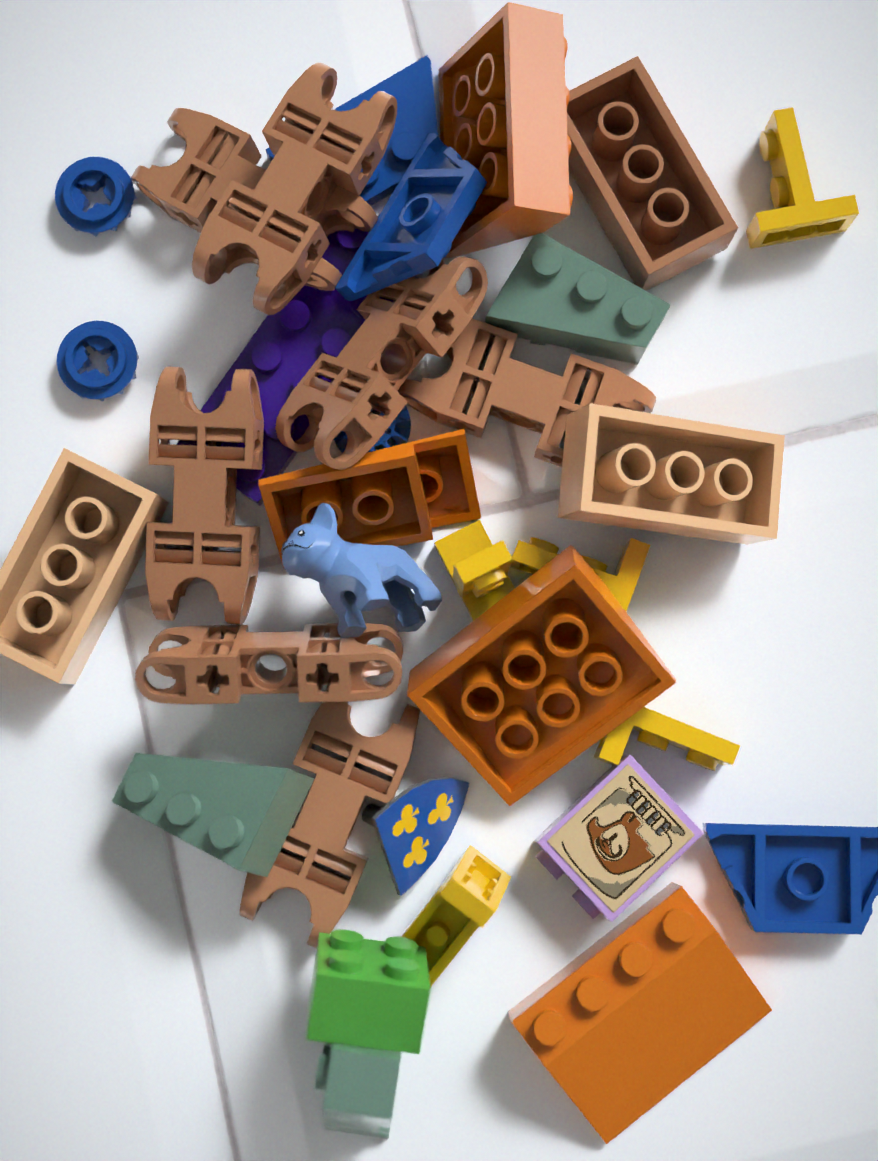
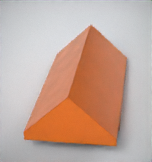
M464 429L368 452L353 466L343 470L333 469L325 464H320L260 479L258 483L281 562L283 542L288 539L295 528L311 522L318 505L321 503L329 504L334 510L337 521V534L341 539L350 543L368 545H393L398 547L433 540L432 528L481 519Z

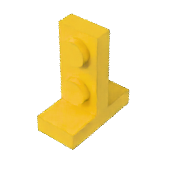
M794 108L773 110L764 130L760 132L759 146L763 160L770 161L773 178L770 181V195L774 207L778 209L755 213L746 229L749 248L755 249L846 232L859 215L855 194L815 202Z
M480 520L434 542V546L472 621L515 589L508 576L513 560L503 540L495 544L491 543Z
M531 537L529 543L518 540L510 567L533 575L558 555L559 547L535 537ZM630 538L625 544L614 575L606 572L608 566L605 563L581 555L606 584L626 612L651 546L634 538Z
M643 707L600 739L593 758L612 766L619 765L632 729L639 732L636 739L638 742L666 752L669 744L688 751L685 758L686 761L711 771L716 770L717 764L723 766L733 765L741 745Z
M471 845L458 859L449 876L401 936L415 941L418 946L426 947L430 988L480 926L483 929L494 915L511 879L509 874Z

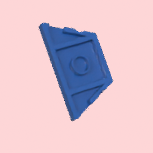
M428 55L333 109L337 111L351 110L359 106L364 99L369 101L378 91H384L394 96L397 100L396 122L385 154L359 195L370 206L393 193L427 135L435 133L438 136L432 66ZM269 147L265 149V152L271 163L275 155H273Z
M429 133L379 214L375 226L368 232L335 289L347 301H353L437 267L441 260L449 253L452 241L465 219L475 209L476 201L487 184L485 178L467 160H463L453 148L447 147L435 133Z
M702 823V831L752 931L862 935L873 913L872 904L874 899L878 896V827Z

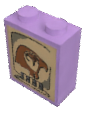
M629 754L623 755L619 765H613L534 840L542 849L535 857L556 880L565 874L576 885L578 890L572 897L593 920L601 913L612 923L686 852L704 832Z

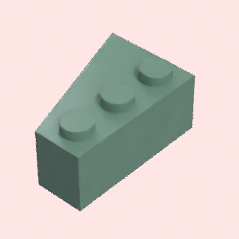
M540 233L533 235L486 314L485 323L518 334L517 338L530 340L532 344L545 346L547 343L577 349V353L638 365L661 326L671 304L551 237Z
M135 753L111 802L239 871L268 877L314 778L289 768Z
M333 1043L324 1044L323 1052L319 1056L314 1090L325 1091L322 1111L326 1130L389 1139L402 1052Z

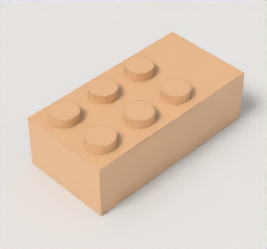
M590 403L568 414L566 417L557 518L745 545L777 539L785 435Z
M63 448L0 569V654L58 684H76L146 549L147 522H160L170 502L158 494Z

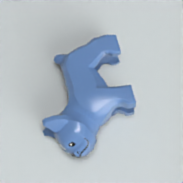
M327 503L318 505L311 522L295 528L288 539L282 544L281 555L284 569L289 575H295L302 579L311 578L319 583L321 593L339 617L337 630L341 638L361 636L367 629L361 611H372L384 608L385 606L393 612L395 616L394 624L398 632L417 631L426 622L422 606H426L429 611H435L442 602L441 592L405 550L393 545L350 543L341 539L337 534V521L334 510Z

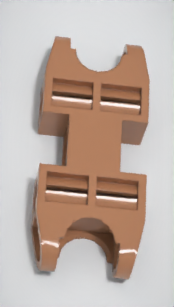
M317 62L311 65L286 91L261 131L273 155H275L254 190L231 179L206 219L193 254L192 272L194 277L209 285L217 282L224 273L230 274L234 268L242 264H258L259 268L256 276L259 278V281L253 293L252 303L254 308L267 315H274L281 311L306 284L330 244L321 224L316 222V219L337 186L357 196L361 194L385 154L396 122L397 100L394 96L384 91H378L369 101L364 99L359 106L351 110H333L334 104L331 102V99L335 93L338 76L334 68L324 63Z
M180 107L173 110L166 122L176 135L186 141V148L182 157L169 166L160 167L152 165L149 169L138 165L130 179L146 197L171 218L201 233L206 219L231 179L254 190L266 170L257 166L262 155L251 134L213 115ZM337 186L316 219V222L321 224L327 237L336 231L347 230L354 232L356 228L369 232L378 221V216L361 196H357ZM321 258L305 285L320 290L332 291L335 289L342 274L332 264Z
M467 257L455 258L448 264H444L442 259L437 267L429 270L425 278H415L413 276L368 294L356 309L364 317L365 322L337 357L325 353L319 356L293 389L276 419V433L281 444L296 452H305L314 447L318 460L333 469L343 470L357 463L378 442L408 403L397 390L426 353L443 357L473 318L487 292L488 278L483 264L476 259ZM469 268L472 272V285L464 295H459L456 283L465 269ZM380 297H383V298H386V299H389V300H393V302L387 301V300H384V299H380ZM434 329H435V330H439V331L445 332V333H447V334L439 333V332H436V331H433V330H434ZM320 375L325 378L331 379V382L317 378V376ZM371 409L383 413L384 415L380 416L370 411ZM305 414L309 419V426L300 439L293 441L290 434L291 425L298 416ZM341 431H344L348 440L347 447L340 456L332 458L330 455L331 442Z
M473 318L446 352L451 359L452 365L445 374L432 379L422 378L421 382L406 379L397 390L408 402V406L431 420L456 430L464 429L465 433L481 439L490 416L540 433L541 437L534 458L562 467L564 448H559L566 428V417L568 414L590 403L652 413L657 400L655 394L650 389L621 371L572 353L563 376L514 360L512 355L518 334ZM435 329L433 330V331H436V332H439V333L447 334V333L442 332V331H439V330H435ZM489 346H492L482 371L480 369ZM585 379L588 382L578 405L575 404L582 381ZM473 388H476L468 412L464 414Z
M167 366L163 369L158 379L150 413L149 465L174 466L172 522H147L145 575L151 609L157 620H175L180 597H185L187 587L196 578L204 579L213 585L218 595V601L224 603V616L227 624L242 625L249 614L258 578L260 526L235 525L237 469L262 470L264 418L257 379L251 369L235 370L231 391H226L224 401L219 408L210 413H203L196 407L193 402L192 392H187L186 375L182 367ZM170 440L197 441V446L172 445ZM216 442L245 443V448L216 446ZM167 544L193 546V549L167 548ZM213 547L241 548V551L213 550Z
M339 623L305 624L303 631L249 632L248 625L172 627L161 631L155 636L149 646L148 655L142 659L136 669L135 681L137 688L144 697L153 702L167 704H239L242 694L292 693L299 694V702L376 700L388 697L394 693L401 683L403 643L396 630L387 625L365 623L367 629L361 636L352 638H341L337 630ZM385 637L393 643L395 652L387 648L378 647V645H368L367 643L372 638ZM172 640L182 644L179 647L158 651L159 645L165 641ZM267 654L277 655L284 660L286 667L277 671L269 670L263 666L260 657ZM152 666L161 675L176 679L175 684L165 689L152 686L147 680L146 669ZM391 670L394 672L391 680L382 685L371 684L365 679V677L379 676ZM323 685H327V690L323 692ZM220 687L218 693H215L216 688Z
M348 702L321 703L309 723L292 763L315 773L316 777L295 826L292 825L282 848L301 855L305 859L280 850L268 877L247 873L240 903V916L254 921L262 903L270 899L275 891L291 888L304 894L310 903L311 916L309 922L313 923L314 926L309 935L307 945L317 949L319 932L327 934L332 932L350 905L369 859L345 848L365 799L369 796L385 804L391 801L396 795L411 759L420 709L410 704H407L398 724L392 723L388 731L380 736L368 737L359 734L353 727L350 718L352 706ZM315 744L348 759L345 763L312 749V746ZM357 762L393 777L392 781L390 782L357 768ZM315 862L348 875L351 879L315 864Z

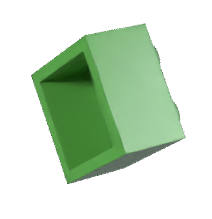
M346 929L334 930L331 934L319 932L309 994L306 1040L420 1055L431 991L426 947L418 946L415 941L404 937H388L385 941L364 939L360 933Z

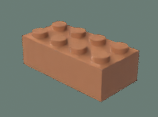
M639 56L569 90V104L567 107V135L571 140V152L568 159L569 171L633 283L648 291L726 250L737 232L738 226Z

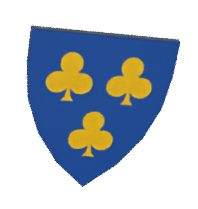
M452 777L431 778L408 787L389 801L383 808L374 803H370L364 808L362 820L375 827L397 895L402 896L437 859L449 840L462 812L469 782Z

